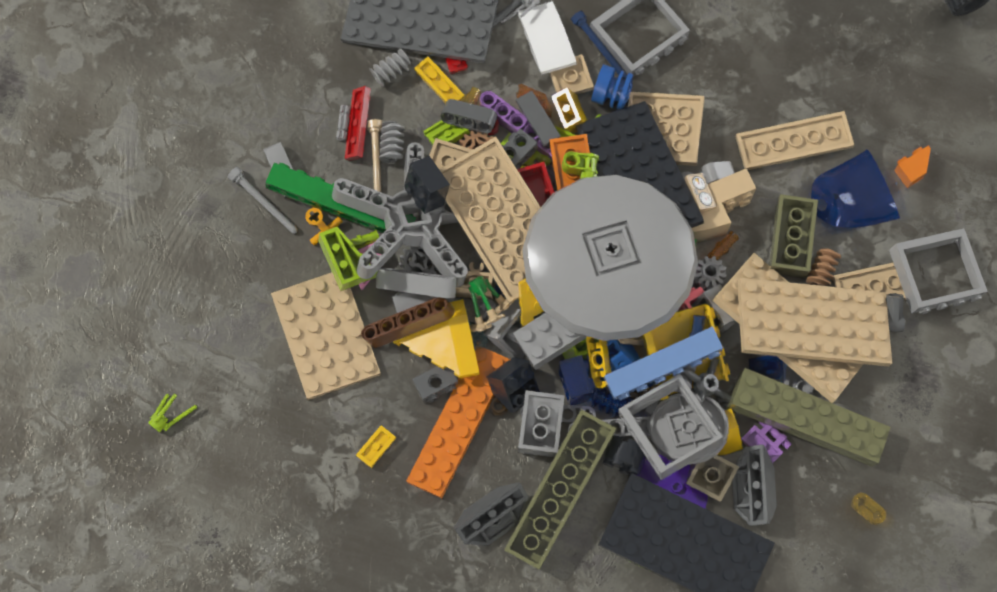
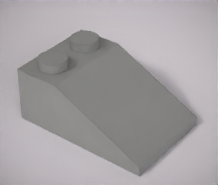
M526 391L518 453L547 457L556 456L558 453L565 395Z

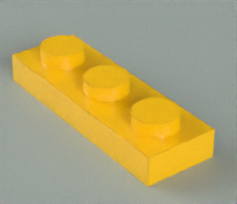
M429 57L414 67V71L445 104L449 99L462 101L465 98V95Z

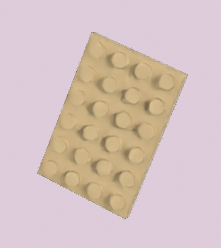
M332 272L271 293L307 400L381 375L371 345L361 336L364 325L351 288L340 291Z

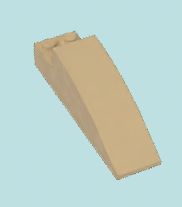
M747 168L707 184L717 208L701 213L704 224L691 228L694 233V239H697L696 242L727 235L732 223L727 213L733 211V208L737 206L744 207L750 204L756 187Z

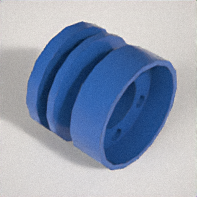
M603 64L594 87L591 102L603 105L606 99L609 98L610 108H613L615 102L619 101L617 110L623 109L631 94L634 74L628 73L626 80H623L625 71L622 70L617 78L614 77L615 68Z

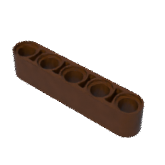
M436 297L365 326L362 329L361 336L372 347L377 348L449 320L454 315V307L445 298Z

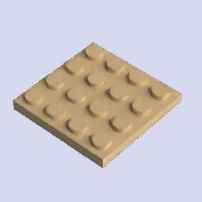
M631 92L628 107L646 101L676 164L697 166L704 96Z

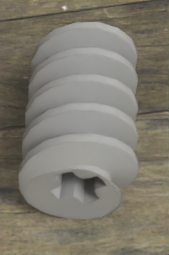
M401 48L398 50V54L392 53V58L387 56L385 58L386 62L381 60L379 65L374 64L373 69L370 68L374 79L382 87L384 86L383 80L390 83V76L394 79L397 78L396 72L403 75L402 68L409 71L408 65H411V62Z
M384 121L381 123L382 135L380 137L381 149L379 151V160L384 163H395L398 159L403 158V155L398 152L403 151V148L399 145L404 144V141L400 139L404 137V134L400 131H404L405 127L393 121Z

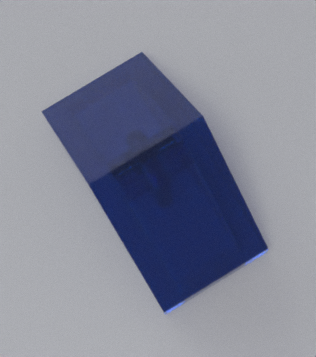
M772 355L749 359V370L771 379H779L783 373V361L779 357Z

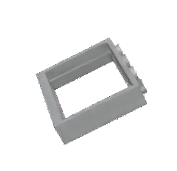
M622 0L591 22V29L627 75L628 73L634 74L633 77L638 74L641 75L646 67L655 65L660 57L669 55L674 50V47L678 44L683 45L684 41L688 39L690 30L665 0H652V2L678 32L634 64L631 63L610 38L604 28L644 0Z
M964 228L897 243L889 250L911 314L917 312L925 314L934 308L942 310L951 304L959 306L968 300L975 302L982 299L981 296L988 292ZM956 243L973 289L922 301L905 254Z
M680 374L619 408L620 418L661 480L723 444L724 435L721 432V428L714 425L711 413L703 409L700 397L697 394H693L691 384L686 379H683ZM679 389L712 439L665 466L632 415Z

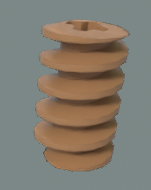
M822 248L818 250L806 283L809 285L830 286L831 283L827 279H833L834 276L829 272H836L833 266H838L839 263L835 259H841L842 256L831 249Z

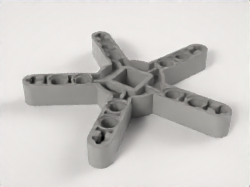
M416 142L409 144L404 159V184L409 165L424 158V148ZM344 178L337 179L334 182L332 199L335 202L384 220L386 231L359 259L357 274L361 278H371L402 245L420 246L442 275L456 277V287H461L464 284L468 269L438 231L440 225L458 222L446 201L444 206L424 214L416 206L411 194L406 192L405 187L403 191L398 192L392 197ZM419 212L421 221L407 223L405 215Z

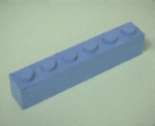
M710 327L604 376V380L613 399L621 401L630 397L629 393L635 390L637 392L646 390L648 384L653 382L659 384L665 381L666 376L670 374L676 376L683 373V368L690 365L694 368L702 364L701 360L709 357L711 360L720 356L723 347L714 328Z

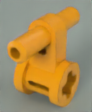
M318 208L309 209L305 216L309 224L317 225L321 230L319 233L338 227L343 223L341 218L337 217L330 224L326 225L322 220L323 214ZM310 212H313V213L318 212V213H319V215H318V219H319V220H318V221H315V220L310 221L309 218L311 217V215H310L309 213H310ZM319 233L310 239L313 245L318 243Z

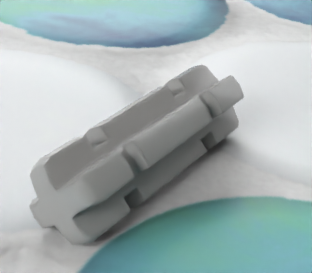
M349 105L340 106L336 135L339 141L347 140L350 115Z

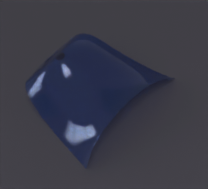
M868 149L822 173L812 184L811 199H824L827 203L824 211L819 210L817 207L816 216L830 225L856 228L900 219L887 183ZM833 194H837V195H838V199H837V200H835Z

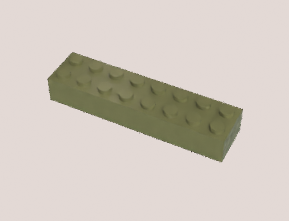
M746 368L739 373L731 395L732 397L727 406L728 409L732 408L737 413L871 467L879 463L891 428Z
M581 409L505 547V551L533 567L541 569L616 431L615 427Z

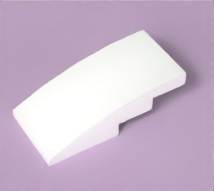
M553 1L534 6L524 17L520 16L524 10L518 11L531 53L541 75L577 65L570 42Z

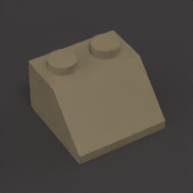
M715 455L705 462L691 464L686 484L721 502L739 466Z

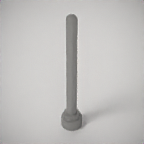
M235 167L230 171L227 177L233 183L236 182L244 187L291 233L295 234L298 232L297 227L244 178V172L239 167Z

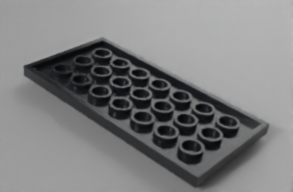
M646 101L576 125L578 135L587 134L590 153L599 156L596 166L597 176L616 174L649 183L677 204L691 228L704 224V219Z
M631 473L598 546L692 592H754L775 543Z

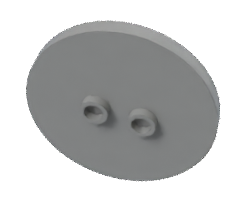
M681 393L671 395L669 398L661 401L650 417L649 434L656 450L671 461H675L712 439ZM709 396L705 397L702 407L711 413L714 425L721 428V432L724 435L723 444L690 464L702 463L713 458L722 450L728 438L729 424L727 415L720 404Z

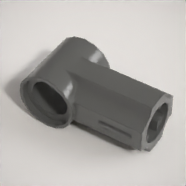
M897 293L886 294L889 332H903L905 329V318L903 315L904 296Z

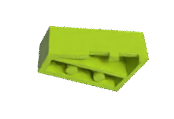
M338 227L319 233L318 242L340 291L376 278L377 272L369 279H363L357 274L359 259L363 254L353 246V243Z

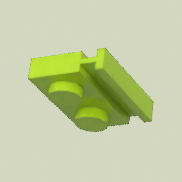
M442 120L423 131L432 146L435 138L454 144L462 139L464 134H470L468 129L447 124Z

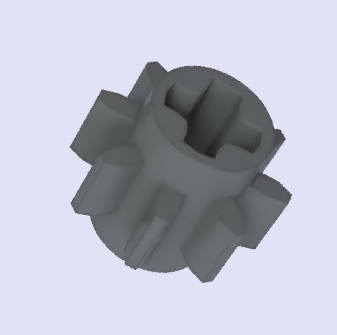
M481 298L477 303L480 315H482L484 321L489 319L485 303ZM489 298L488 302L491 308L495 310L497 305Z

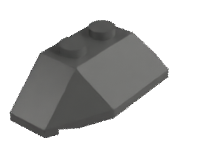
M765 445L745 447L735 464L739 468L732 480L734 509L750 526L770 524L777 507L774 466Z
M520 482L497 487L466 508L454 529L465 545L488 546L519 524L530 498Z

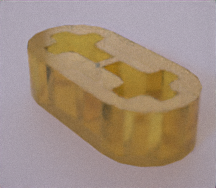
M858 493L852 498L851 505L853 509L868 522L878 525L885 520V510L867 494ZM863 498L865 500L864 505L859 507L857 505L858 500L856 499L860 500ZM870 510L873 512L879 511L881 519H873L874 514Z

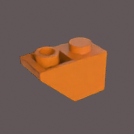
M929 145L925 148L919 147L912 153V156L909 158L905 156L897 162L898 165L894 171L907 188L922 180L927 173L931 150Z

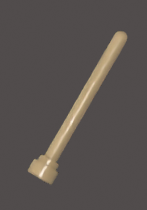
M372 119L367 121V129L372 135L374 190L382 192L379 160V133H381L382 121Z

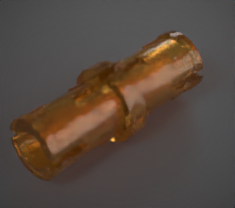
M730 231L721 241L715 244V248L706 256L710 259L715 256L718 261L739 240L736 233L732 235L734 232Z

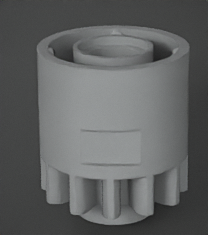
M705 256L703 260H698L692 288L695 287L697 289L701 286L705 292L719 284L723 286L727 275L726 267L722 265V260L717 261L715 256L712 259Z

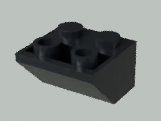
M513 357L486 376L494 396L511 413H515L524 406L526 391L540 392L530 362L526 359Z

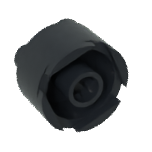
M613 436L603 458V464L608 467L619 468V472L624 475H630V473L639 475L646 459L643 451L636 441L631 439L621 441V436Z

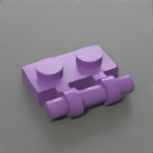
M759 421L758 423L763 428L760 430L754 425L741 438V441L747 447L765 445L770 459L774 463L783 454V451L778 446L782 445L788 449L792 443L786 439L787 436L784 433L781 434L776 428ZM767 432L776 439L774 443L765 435Z

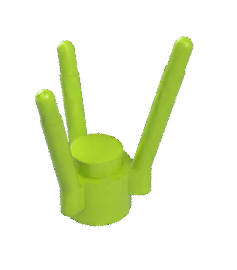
M166 394L148 423L159 433L162 429L167 431L170 426L195 410L197 405L192 406L169 423H166L169 419L164 416V413L177 397L176 394H173L166 403L169 394Z

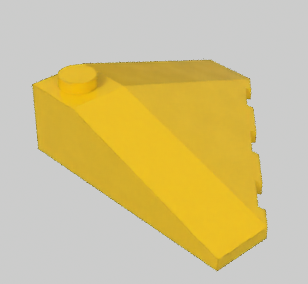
M463 299L449 302L455 311L449 320L393 341L398 346L402 343L409 347V352L421 358L423 355L432 359V364L442 369L448 367L459 378L479 375Z

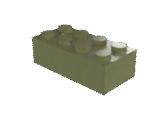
M780 194L777 200L769 266L780 275L807 278L810 273L818 200Z

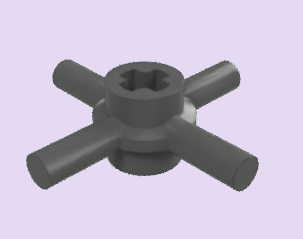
M717 358L711 359L706 373L697 375L687 368H683L684 372L681 373L694 382L693 388L698 393L702 405L705 397L713 394L726 402H729L732 397L718 388L719 381L714 375L719 362Z

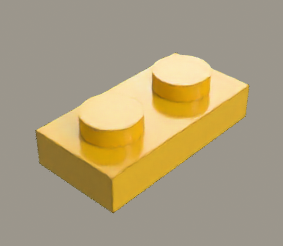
M381 425L359 450L356 457L372 468L396 440V437Z

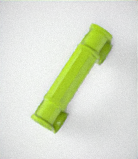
M567 152L562 161V170L567 174L580 175V179L596 177L598 175L596 166L599 156L593 153ZM571 160L575 162V165H569L566 161Z

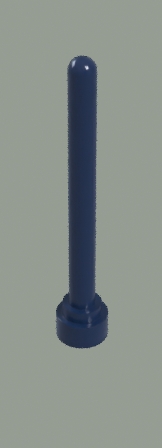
M583 11L574 14L571 18L573 24L584 30L619 75L623 68L587 24V16ZM626 72L624 73L623 80L627 78Z

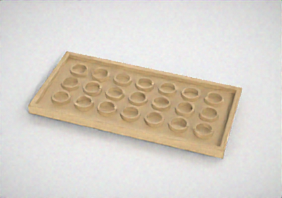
M494 137L443 167L440 171L450 184L445 201L505 298L511 304L519 299L518 282L526 279L522 249L531 219L541 207L497 137Z
M753 253L712 301L740 324L737 283L740 277L779 282L788 281L774 269H771V266L757 254ZM777 356L831 403L838 398L863 365Z
M741 277L737 280L742 353L890 366L892 364L886 292Z

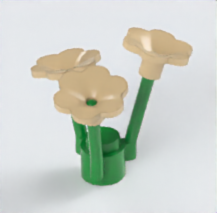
M483 276L471 280L468 289L472 296L476 323L469 327L471 332H480L491 328V323L506 317L505 314H498L508 309L511 304L501 294L499 295L488 278L484 279ZM487 288L496 297L495 300L499 304L495 310L491 308L485 295L488 291ZM476 294L477 296L481 295L488 310L489 319L485 322L479 312Z

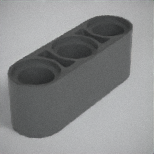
M449 99L440 117L443 122L482 133H490L498 115L490 108Z

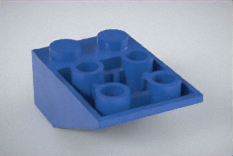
M618 339L607 341L611 372L640 360L633 345L621 344ZM598 354L596 356V362L599 365L602 364L603 358L601 355ZM655 382L648 384L647 386L652 387L655 384ZM626 398L623 401L627 404L633 399Z

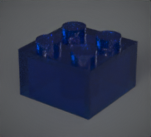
M582 355L559 361L558 373L568 405H578L591 401L596 389L593 378L589 379L588 371L590 369L587 360L583 361Z

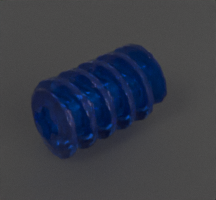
M604 387L601 391L599 388H596L591 400L592 408L599 404V411L606 407V414L613 410V417H616L619 414V408L629 403L628 398L621 401L619 399L614 400L610 392L606 393L607 387Z

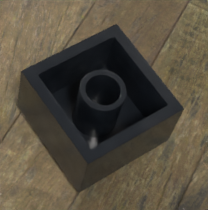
M427 156L411 163L404 187L406 192L413 197L416 206L424 214L444 206L450 184L431 157Z

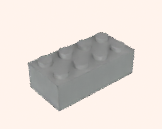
M544 313L513 333L515 340L535 370L587 338L585 335L569 331L547 313Z

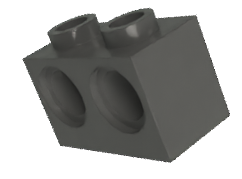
M522 129L513 132L509 136L508 142L504 146L502 145L507 155L513 156L511 161L516 169H520L538 150L537 141ZM520 142L526 143V145L522 147L518 146L517 144Z

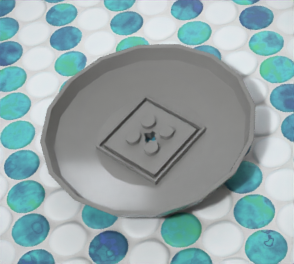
M616 174L581 178L554 192L532 217L522 249L526 282L542 310L569 331L603 341L640 337L668 322L689 297L698 266L693 230L677 204L649 183ZM609 245L617 248L613 254L610 251H606Z

